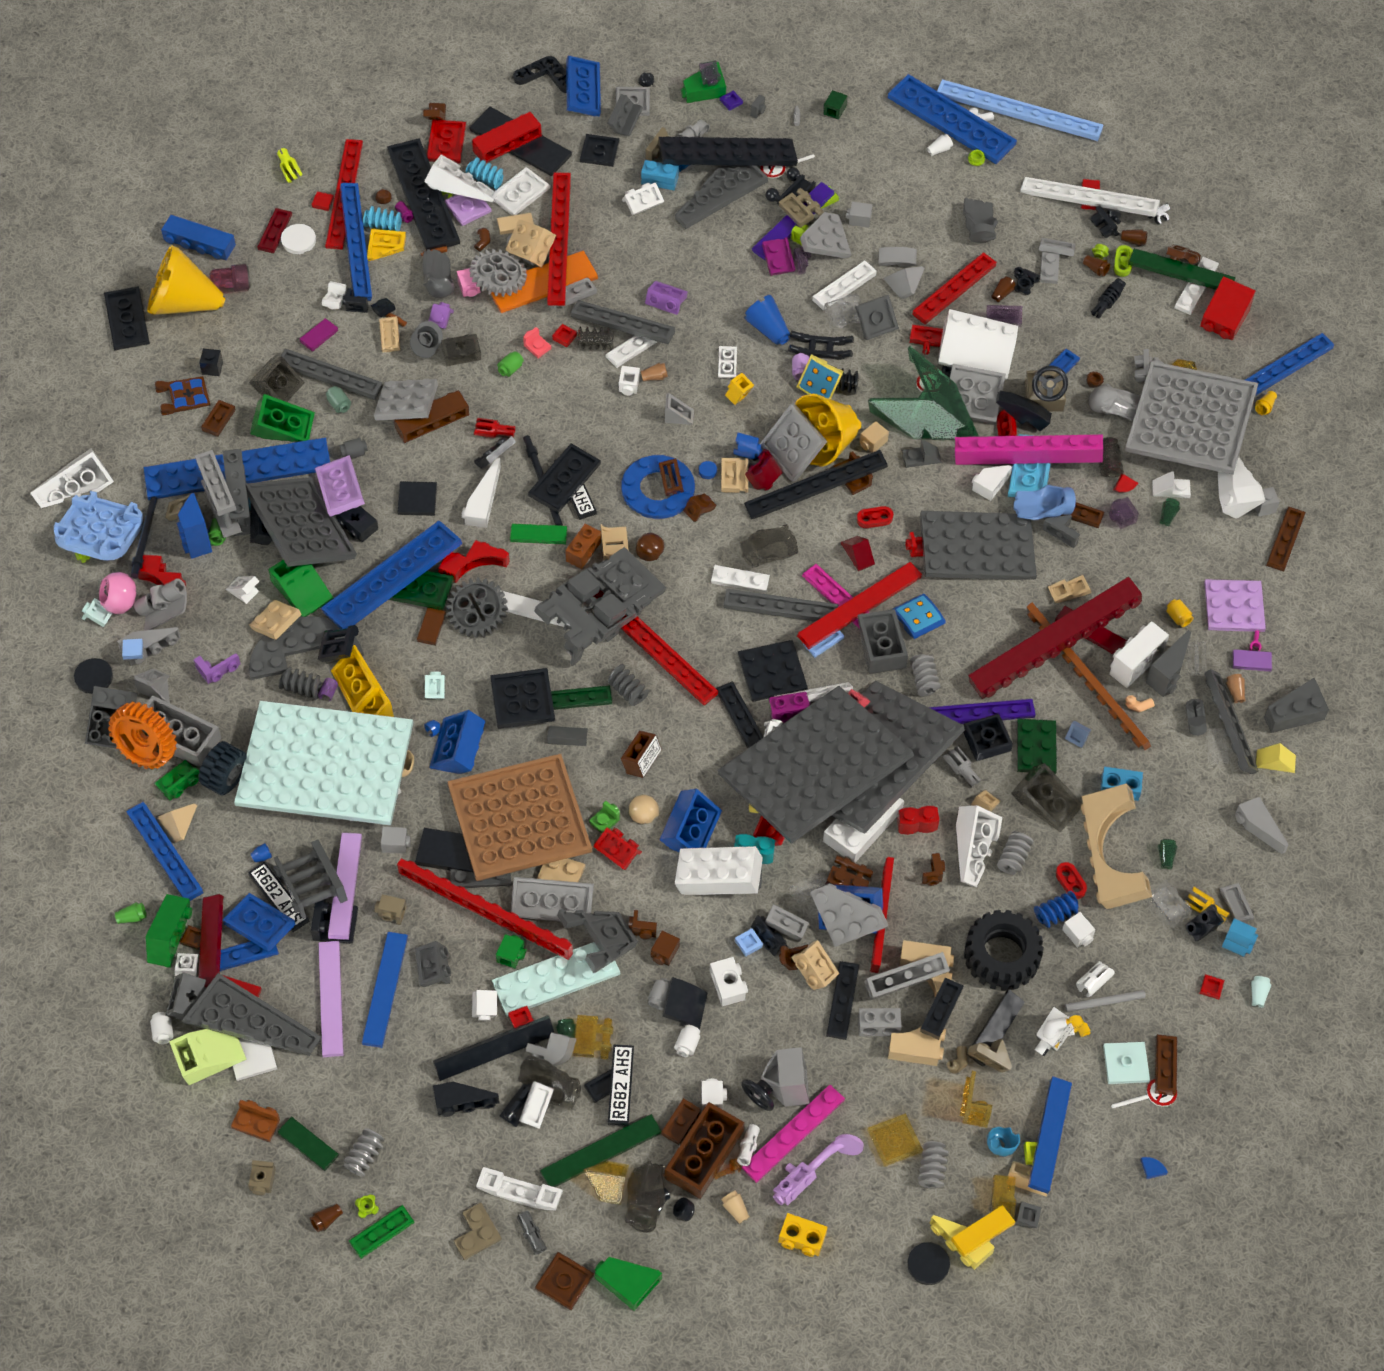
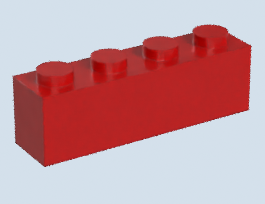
M531 112L520 115L518 118L472 139L473 152L480 158V161L484 160L487 163L541 137V124Z

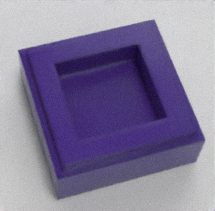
M734 90L720 97V101L729 111L743 104V100Z

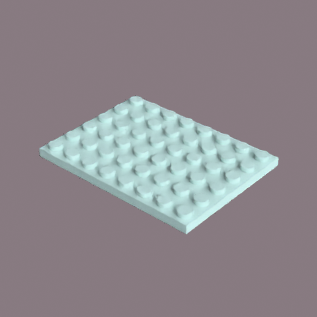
M260 701L234 802L235 806L391 825L412 732L413 719Z

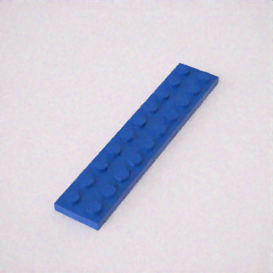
M326 437L242 451L246 483L316 473V467L330 463ZM223 454L215 455L226 481ZM196 459L143 467L148 500L153 496L159 499L205 491L201 483L203 477Z

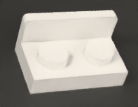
M646 183L640 186L641 189L636 191L631 189L625 192L622 201H626L632 216L664 202L656 183L651 185Z

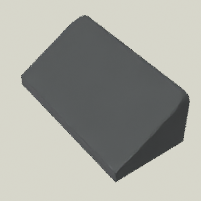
M549 726L548 744L586 746L588 728Z

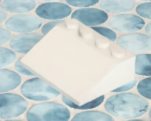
M949 309L944 321L938 364L949 367L957 364L1005 373V380H1007L1016 344L1018 326Z

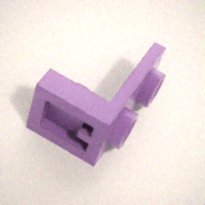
M235 653L212 667L207 660L204 661L201 656H198L194 659V663L198 672L209 684L219 681L225 673L235 671L240 665V659Z

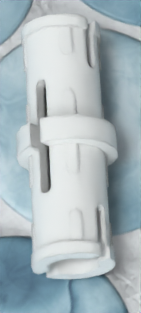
M754 1124L747 1126L745 1137L740 1143L741 1149L737 1162L742 1166L750 1165L752 1153L757 1147L756 1141L760 1128Z

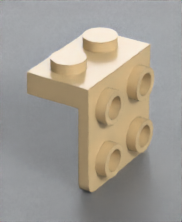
M518 220L506 251L542 267L556 235L540 226L524 220Z

